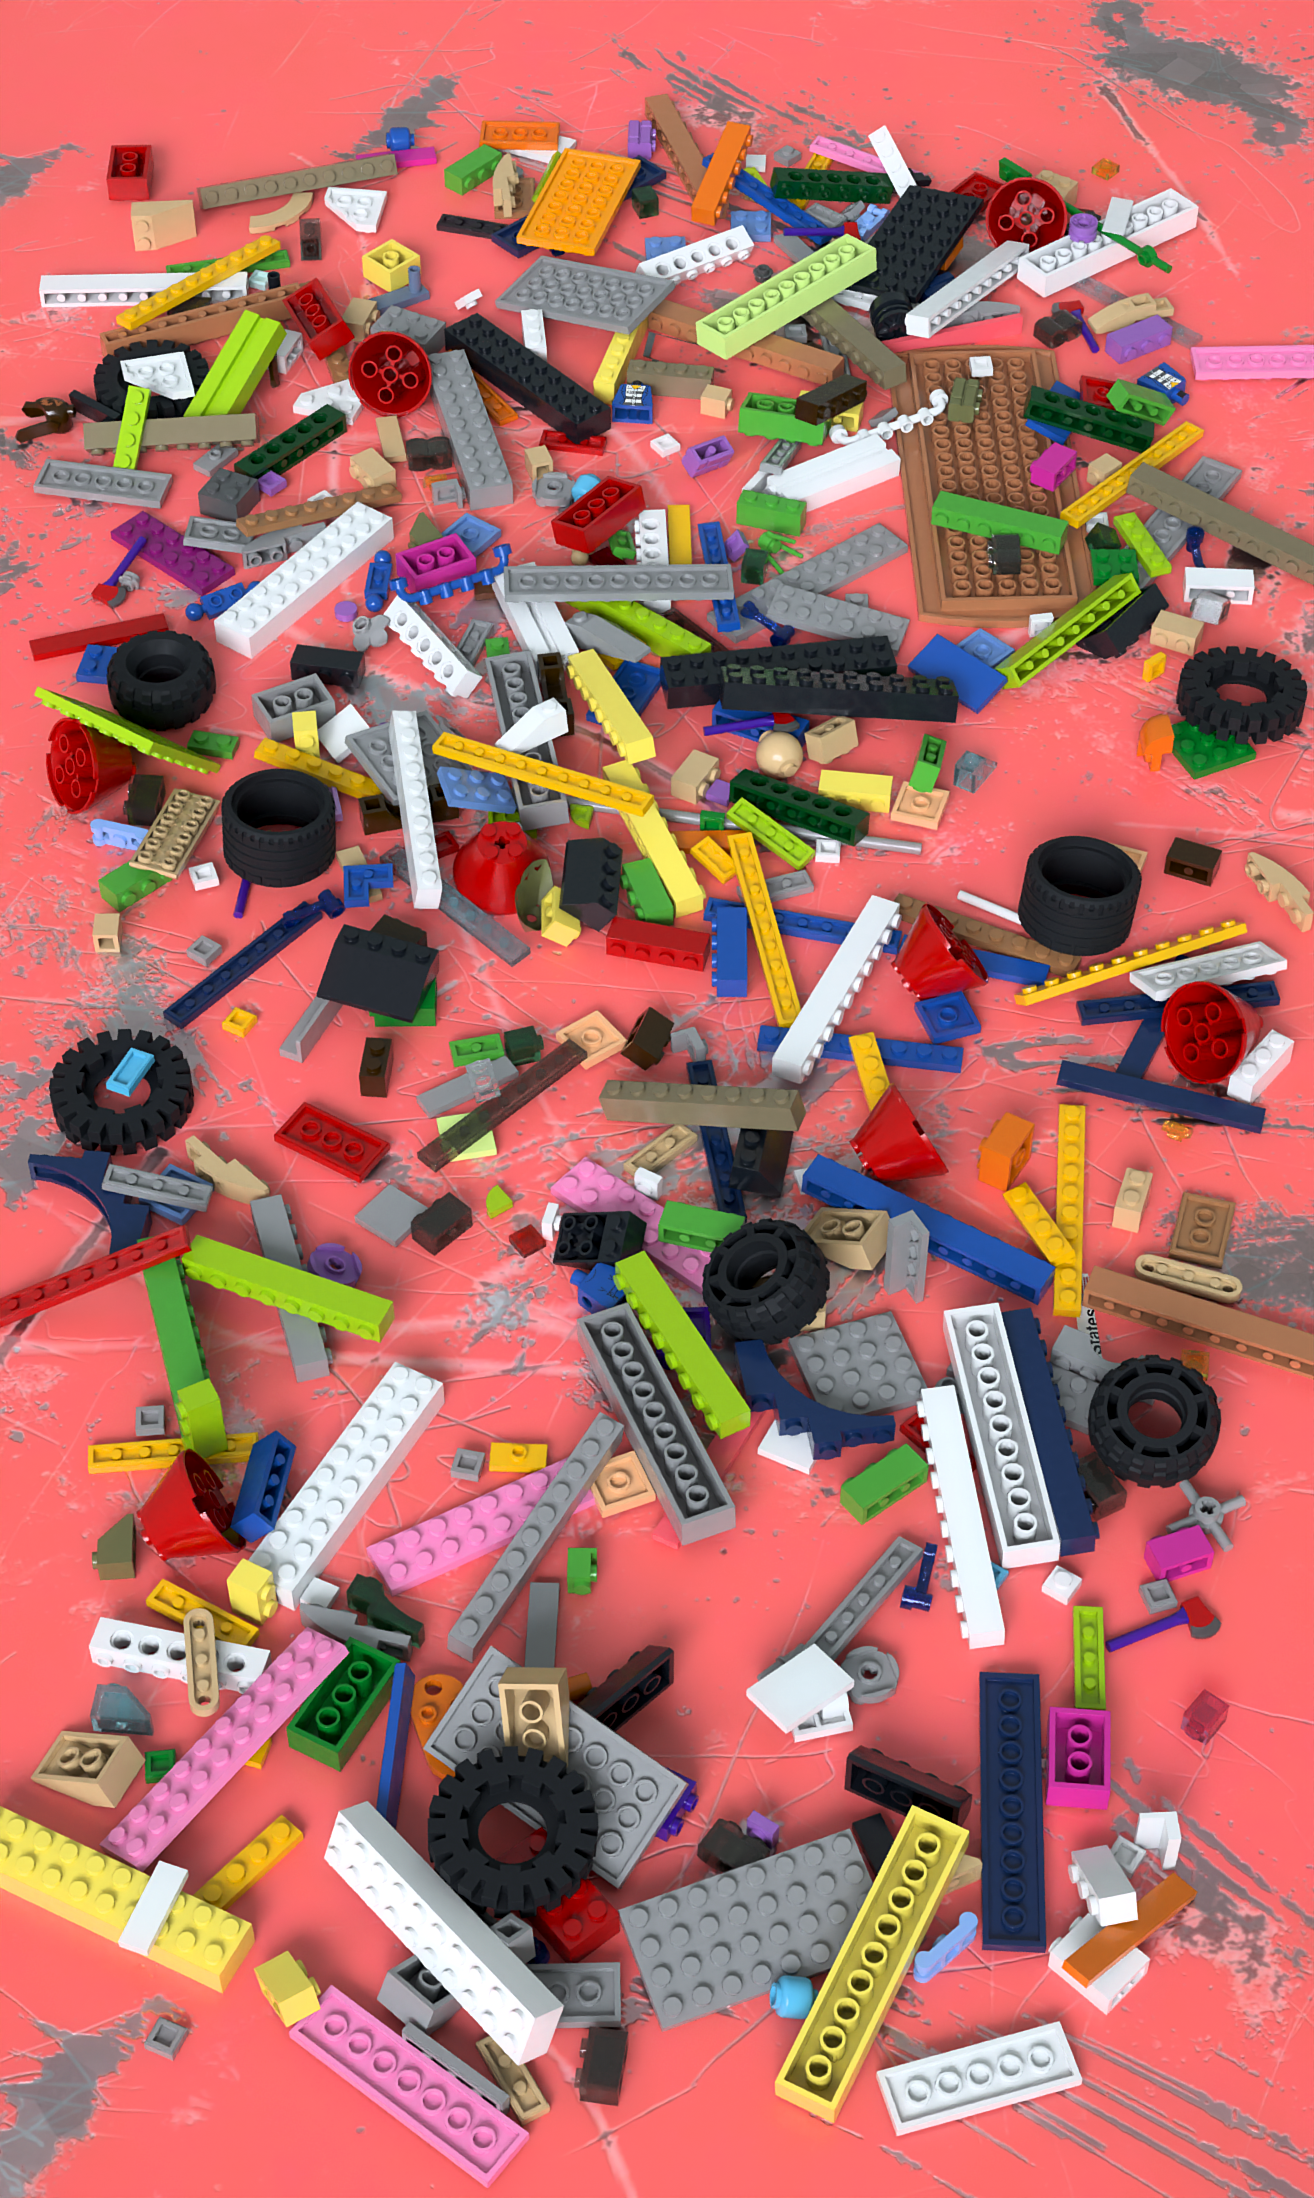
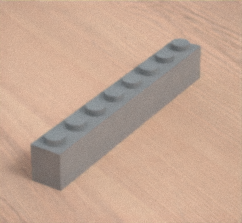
M282 1195L250 1201L252 1219L262 1256L308 1272L306 1264L301 1265L300 1260L304 1259L300 1244L295 1245L294 1240L298 1239L295 1224L289 1223V1220L292 1219L289 1204L284 1205ZM277 1307L297 1383L330 1376L328 1364H332L333 1359L330 1347L325 1348L323 1344L327 1342L324 1326L319 1327L318 1323L310 1318L299 1314H291Z

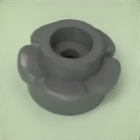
M765 264L757 266L753 270L755 280L759 283H764L771 278L773 270Z

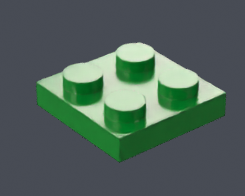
M1090 549L1093 586H1101L1114 575L1132 573L1139 585L1135 549Z

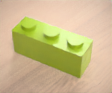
M208 1378L177 1390L179 1402L175 1406L181 1419L178 1420V1423L184 1435L181 1439L185 1450L192 1449L203 1459L227 1450L228 1445L220 1398L210 1379Z

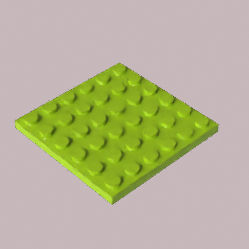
M37 687L34 695L42 699L41 704L57 709L61 714L70 718L78 719L80 723L91 728L94 727L107 736H113L121 743L136 747L138 751L144 754L152 755L183 767L186 766L204 774H208L209 771L218 773L221 767L220 764L110 711L41 687Z

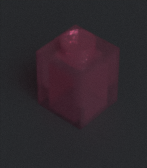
M1204 1689L1184 1712L1181 1729L1191 1739L1198 1740L1206 1745L1226 1722L1230 1705Z

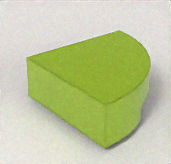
M570 804V817L572 821L582 828L589 829L594 814V807Z
M498 1185L490 1190L486 1198L487 1213L490 1219L513 1207V1201Z

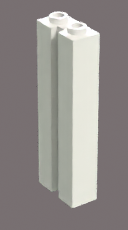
M874 434L783 470L781 475L773 474L768 476L765 492L768 495L807 502V513L899 476L901 458L892 449L888 450L886 443L878 434Z
M530 562L518 566H536L535 562ZM504 572L495 576L492 588L522 651L531 650L537 678V654L560 652L563 668L566 671V666L569 665L567 656L577 654L579 650L555 602H505Z

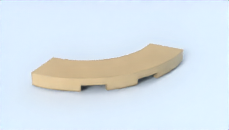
M313 192L293 193L290 201L282 208L268 214L250 216V234L275 231L276 227L282 225L287 227L299 220V216L307 213L311 208L314 199Z

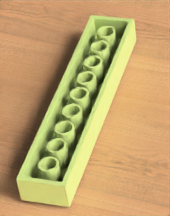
M849 234L843 235L697 321V344L725 360L733 357L876 271V248Z

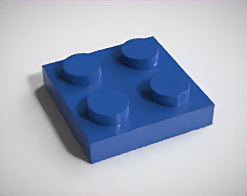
M88 644L76 672L77 682L107 685V666L112 655L117 652L118 647Z
M962 991L915 1003L914 1010L932 1044L936 1045L981 1033V1024Z

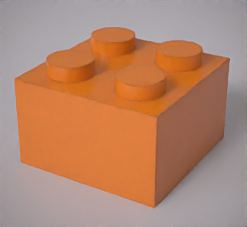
M1006 1112L1001 1120L997 1119L992 1126L991 1134L989 1137H984L979 1146L981 1157L977 1163V1168L979 1169L978 1180L1007 1192L1031 1158L1035 1124L1009 1112Z

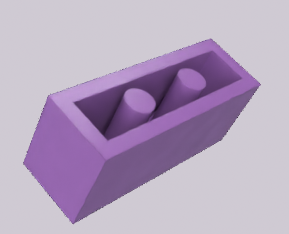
M1157 314L1107 334L1105 352L1117 363L1123 364L1170 345L1173 327Z

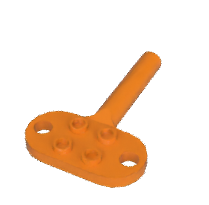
M587 1672L568 1678L570 1701L585 1698L588 1691L592 1689ZM434 1674L420 1679L414 1685L410 1717L427 1765L434 1775L443 1780L447 1774L454 1778L455 1771L424 1750L423 1747L462 1690L463 1685L452 1676ZM431 1686H438L442 1689L437 1695L426 1693V1690Z

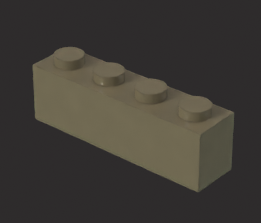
M630 359L627 370V384L638 380L643 385H649L652 395L701 400V395L707 384L714 385V367Z

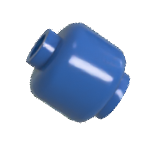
M407 127L390 128L389 132H386L387 149L390 148V151L411 149V146H414V134H410V130Z

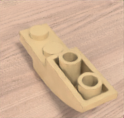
M507 153L500 160L493 175L494 206H502L504 217H512V208H515L513 193H516L515 185L519 184L516 161H512L511 153Z
M1149 293L1125 298L1105 307L1088 319V324L1095 334H1104L1134 324L1135 321H1142L1157 314L1161 318L1173 316L1174 307L1166 297L1153 299Z
M1255 852L1248 853L1245 872L1256 884L1259 893L1263 894L1268 902L1278 900L1280 907L1285 909L1292 923L1296 924L1301 932L1311 930L1314 912L1308 905L1310 892L1295 876L1274 861Z
M194 1135L185 1140L187 1155L194 1162L196 1176L212 1183L214 1191L249 1205L250 1201L270 1197L269 1193L271 1191L268 1184L254 1176L247 1165H242L236 1159L227 1163L222 1156H217L213 1153L206 1142H201Z

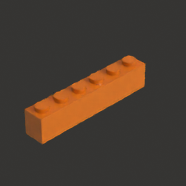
M731 121L727 122L692 203V221L715 226L717 219H721L723 205L728 203L730 189L733 190L735 177L741 171V163L746 160L747 148L751 147L753 143L751 126Z

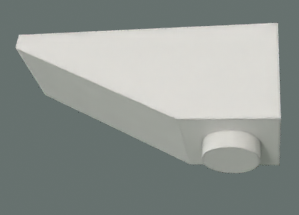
M554 697L532 707L495 743V747L521 754L567 733L566 710Z

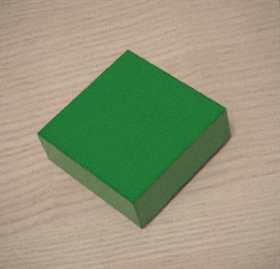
M701 810L700 831L725 830V813Z
M175 1749L145 1752L146 1784L158 1783L176 1764Z

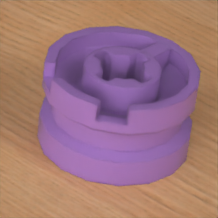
M1088 213L1073 215L1070 218L1068 236L1077 243H1079V240L1084 241V243L1094 241L1097 236V218Z

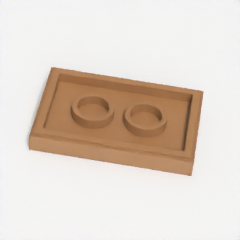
M519 178V184L515 185L516 193H513L515 208H512V217H504L502 206H495V219H521L530 213L535 203L532 200L535 193V178Z
M1183 1192L1168 1258L1222 1269L1236 1203Z

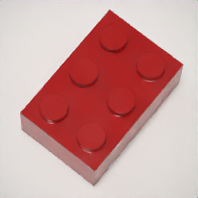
M151 145L111 146L106 179L109 200H149L154 168Z

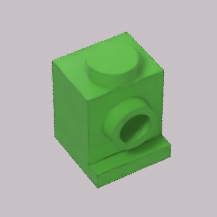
M568 1548V1593H576L578 1595L591 1593V1582H597V1548Z

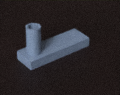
M410 266L408 268V286L368 299L377 301V310L380 311V316L391 305L405 308L430 299L429 291L421 284L420 267Z

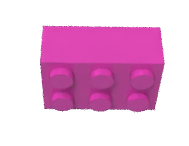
M457 533L395 554L398 577H406L408 582L407 589L411 594L444 582L456 580L462 576L477 573L476 558Z
M1050 1707L1046 1742V1805L1107 1810L1111 1791V1711Z

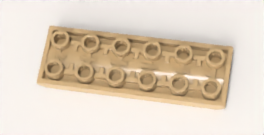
M174 788L131 858L129 866L140 870H152L166 877L178 880L217 814L220 800L212 799L210 796L194 794L185 789Z

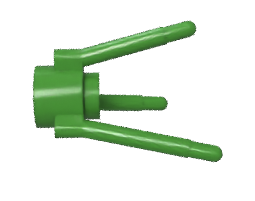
M768 530L758 540V546L761 548L759 553L764 555L781 575L785 572L769 553H777L782 549L799 558H803V554L780 542L795 544L796 540L774 534Z

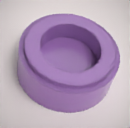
M351 601L339 602L334 608L336 619L342 622H350L358 615L357 606Z

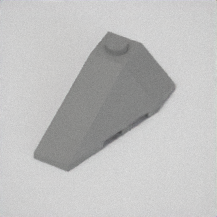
M580 611L565 622L577 648L585 650L594 649L596 653L637 663L651 652V648L623 627L597 615Z

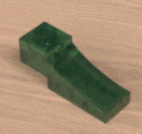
M357 1573L346 1591L348 1608L367 1615L368 1625L390 1632L400 1631L411 1636L412 1646L420 1649L425 1641L424 1624L409 1617L394 1606L384 1595L383 1584L377 1579L365 1577Z

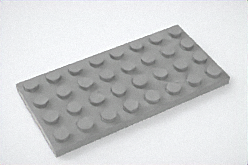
M541 255L495 300V304L499 309L521 313V310L542 309L544 318L630 334L676 287L674 280Z
M490 1646L423 1749L454 1771L455 1766L467 1758L472 1764L477 1763V1753L492 1749L495 1757L502 1756V1747H505L498 1683L507 1667L522 1666L495 1647ZM569 1700V1753L566 1773L569 1774L575 1770L584 1780V1791H591L595 1801V1813H598L596 1857H593V1867L591 1870L616 1888L621 1889L689 1783ZM517 1802L501 1804L534 1829L538 1830L540 1827H543L547 1832L542 1816L532 1807Z
M850 1828L618 1910L620 1923L662 2032L769 1994L772 1983H777L782 1975L801 1976L810 1979L831 1970L873 1885Z

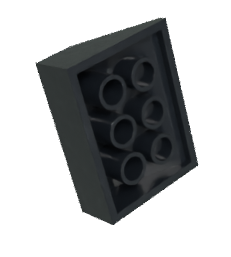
M344 924L334 942L317 991V997L413 1023L439 972V950Z

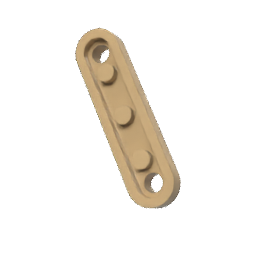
M1152 1254L1141 1255L1135 1262V1275L1140 1280L1223 1303H1234L1241 1296L1242 1283L1231 1275Z
M196 1608L189 1611L183 1620L188 1698L191 1711L197 1716L207 1717L214 1714L220 1706L215 1627L212 1614L206 1609ZM197 1626H204L203 1628L196 1629ZM203 1702H209L207 1705H200Z

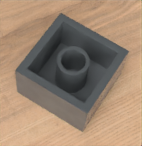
M219 468L198 492L200 514L236 522L237 518L247 516L260 501L258 479Z

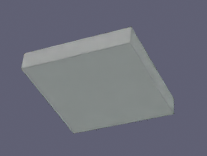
M389 1184L355 1215V1222L392 1246L397 1247L430 1216V1209Z

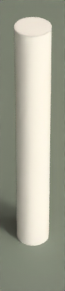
M960 890L958 893V900L1021 925L1018 913Z

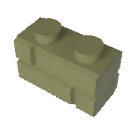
M958 377L954 379L948 406L949 421L959 422L961 420L963 423H972L974 416L979 415L980 402H982L983 389H979V380H966V378Z

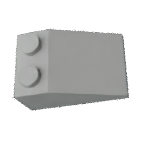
M416 1955L387 1971L377 2000L406 2025L408 2022L412 2023L427 2035L441 2028L463 2007L443 1987L431 1971L422 1964Z

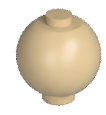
M769 730L759 737L756 761L760 770L765 775L774 779H784L793 776L800 768L803 761V750L800 742L793 735L786 732H773V730Z

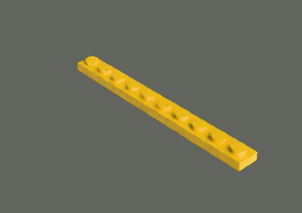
M268 235L261 236L259 239L246 244L237 251L231 252L228 256L202 268L193 275L187 276L176 284H172L169 288L141 301L130 309H126L116 316L117 324L129 330L141 326L281 249L280 241Z
M1188 421L1184 422L1061 511L1060 519L1069 521L1070 526L1078 529L1126 494L1130 475L1142 462L1160 469L1201 439L1204 430Z
M443 732L432 745L433 754L640 817H644L654 803L653 794L447 732Z
M751 832L727 836L729 850L745 907H747L749 923L778 1027L791 1028L801 1011L753 836Z
M1235 919L1220 922L1221 926L1204 927L1199 929L1198 934H1183L1177 936V941L1171 943L1170 941L1158 942L1155 944V948L1150 950L1147 948L1134 950L1133 955L1129 957L1125 955L1111 958L1110 963H1095L1088 966L1089 970L1083 972L1081 970H1074L1066 973L1067 977L1059 979V977L1044 980V985L1038 987L1036 985L1025 986L1021 988L1022 992L1014 994L1015 1002L1018 1005L1027 1006L1247 933L1246 924L1235 922Z
M1059 1104L1055 1224L1074 1249L1076 1256L1056 1266L1053 1290V1316L1079 1318L1081 1315L1085 1151V1106Z

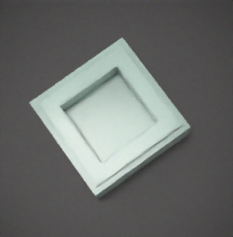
M255 269L248 278L249 287L266 291L269 288L267 278L269 272Z

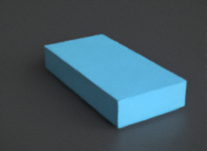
M130 1048L106 1082V1088L130 1097L155 1062L154 1055Z

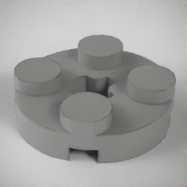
M561 472L545 473L543 478L538 481L537 478L534 479L532 483V496L540 507H568L571 504V500L574 499L571 489L575 481L573 479L571 481L566 474Z
M873 1646L859 1647L846 1655V1659L841 1663V1668L854 1679V1687L847 1691V1695L850 1696L852 1702L858 1705L879 1703L896 1693L899 1681V1667L892 1655L888 1652L887 1654L879 1652L878 1648ZM869 1670L871 1674H877V1676H875L874 1679H866L863 1677L865 1671Z

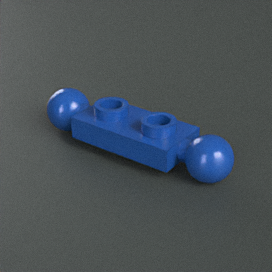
M385 550L378 551L374 556L375 563L370 562L364 594L366 608L371 612L380 611L383 607V600L388 599L390 588L388 581L391 580L393 566L391 563L392 557Z
M241 582L201 596V605L191 603L186 607V617L191 621L200 620L204 613L207 614L209 620L219 617L260 582H251L247 589L244 588Z

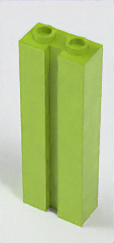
M244 310L183 417L241 414L287 335L281 323L267 317L265 319L261 318L259 314Z

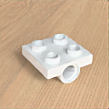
M847 1692L791 1730L794 1742L853 1731Z

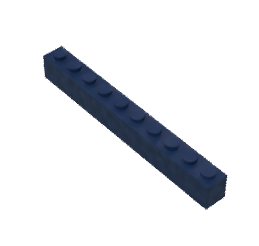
M1031 1308L1001 1312L1061 1543L1060 1556L1095 1551V1539L1100 1538L1097 1522H1092L1090 1515H1093L1092 1503L1090 1498H1085V1479L1083 1474L1079 1475L1077 1471L1079 1468V1458L1077 1452H1072L1071 1445H1073L1072 1433L1070 1428L1065 1429L1066 1413L1064 1406H1059L1057 1401L1060 1400L1059 1388L1057 1383L1053 1384L1051 1380L1053 1378V1367L1051 1361L1046 1362L1045 1359L1047 1347L1045 1340H1040L1039 1334H1041L1039 1319L1033 1317Z

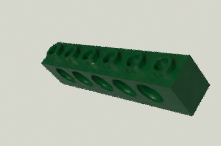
M774 167L770 181L774 198L838 202H858L861 200L863 203L889 204L894 188L887 173Z
M1031 386L1025 400L1023 414L1025 418L1138 453L1146 451L1154 438L1153 422L1037 386Z
M329 404L324 405L234 464L235 472L255 479H259L269 471L282 475L346 433V415Z
M748 769L742 770L730 781L729 802L736 803L743 797L768 816L853 847L868 834L870 813Z

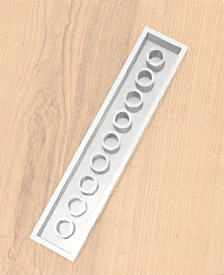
M1170 188L1133 205L1125 233L1122 236L1141 248L1145 245L1157 246L1195 228L1199 206ZM1102 219L1099 222L1104 224L1105 219ZM1097 231L1096 239L1090 243H1084V241L1080 240L1079 243L1074 242L1067 235L1019 257L1017 279L1045 298L1136 254Z
M356 502L215 619L216 641L253 659L394 539L392 517L360 502Z
M999 1303L945 1310L943 1316L944 1336L1001 1567L1008 1569L1059 1561L1061 1543Z
M395 1362L276 1522L275 1529L269 1532L248 1561L273 1572L276 1598L279 1604L293 1611L299 1606L300 1597L312 1579L320 1577L444 1405L442 1382Z
M368 1801L339 1811L324 1856L329 1865L337 1871L404 1945L419 1958L422 1964L441 1982L443 1987L450 1992L518 2066L546 2054L564 2005Z

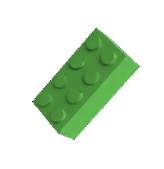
M749 392L740 407L738 432L744 433L746 436L759 435L765 436V438L770 440L778 438L785 439L790 443L798 441L807 443L810 446L823 445L831 429L832 418L815 426L795 418L797 399Z

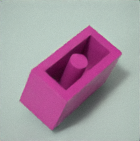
M1054 442L1048 449L1043 451L1037 460L1032 462L1030 466V482L1053 492L1075 470L1077 451Z
M1199 1525L1190 1528L1183 1527L1165 1536H1155L1146 1542L1144 1559L1156 1581L1167 1578L1168 1582L1210 1569L1214 1557V1550Z

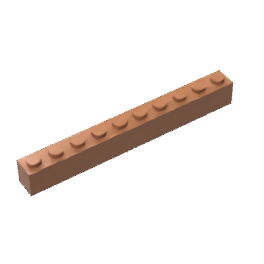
M667 94L645 97V116L652 122V128L656 129L657 138L693 202L707 171V168L702 165L704 155L700 154L698 144L694 143L691 132L687 130L686 123L681 120L680 112L675 109L674 101H671ZM729 201L727 204L723 205V214L721 219L727 218V209H729Z
M297 282L153 319L133 330L122 327L99 333L102 355L104 357L108 354L115 356L114 350L122 346L130 351L129 344L138 341L143 348L147 347V340H157L158 347L162 346L164 340L175 341L176 348L181 343L191 345L210 339H217L232 333L244 310L259 314L261 318L265 319L267 317L278 322L291 319L292 316L282 300L301 287Z
M664 299L648 315V328L697 344L696 322L708 316L709 313ZM774 334L767 335L734 355L735 357L821 385L844 375V357Z
M1094 1265L1084 1289L1082 1306L1314 1380V1334Z

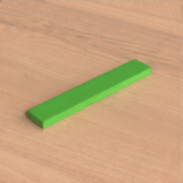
M278 250L239 272L251 273L255 269L266 271L290 267V260L287 250ZM222 258L167 265L166 272L196 273Z

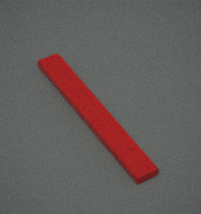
M185 1225L179 1226L0 1298V1328L192 1251L188 1228Z

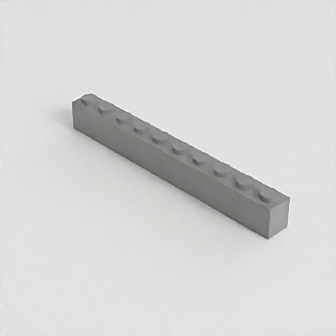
M599 1412L448 1633V1650L473 1663L622 1442L623 1424Z

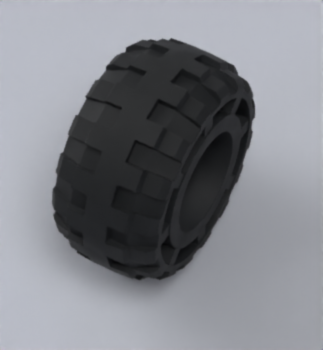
M156 630L149 631L144 635H136L130 638L129 642H124L117 648V652L112 655L107 666L108 674H106L112 706L114 709H117L119 715L124 719L147 730L166 731V729L172 728L179 729L185 727V724L189 722H195L200 718V714L206 713L213 701V694H216V678L212 658H209L208 651L199 641H194L191 636L184 633L177 634L176 631L169 630L157 632Z
M769 1218L760 1219L758 1223L754 1224L752 1222L740 1226L741 1229L734 1233L731 1232L723 1238L724 1241L721 1245L715 1247L710 1254L711 1260L709 1264L705 1265L702 1275L704 1277L702 1283L703 1300L708 1306L707 1310L712 1317L735 1340L737 1338L742 1341L761 1339L765 1344H778L782 1342V1339L787 1337L793 1338L801 1333L800 1330L807 1324L810 1325L817 1318L816 1313L818 1310L824 1307L827 1300L826 1291L830 1289V1272L826 1267L828 1262L815 1241L804 1229L801 1230L794 1223ZM776 1269L765 1283L751 1289L764 1274Z
M1146 1355L1142 1359L1133 1357L1123 1361L1120 1366L1114 1370L1111 1369L1103 1377L1090 1403L1088 1435L1091 1446L1093 1445L1097 1452L1098 1459L1104 1466L1110 1467L1114 1471L1115 1476L1123 1481L1128 1479L1136 1482L1139 1487L1150 1488V1486H1160L1167 1488L1175 1486L1180 1481L1189 1480L1206 1465L1214 1452L1219 1438L1221 1410L1218 1408L1217 1396L1212 1386L1209 1387L1204 1382V1376L1195 1368L1189 1369L1182 1365L1183 1361L1172 1357L1170 1360L1161 1359L1159 1355ZM1146 1399L1163 1401L1178 1413L1182 1422L1179 1432L1167 1438L1145 1436L1135 1429L1128 1417L1129 1409L1135 1403Z

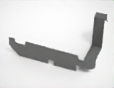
M649 332L643 356L658 362L659 360L650 357L657 333Z

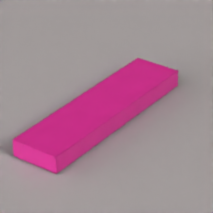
M434 147L356 155V159L392 153L395 155L397 168L437 164Z

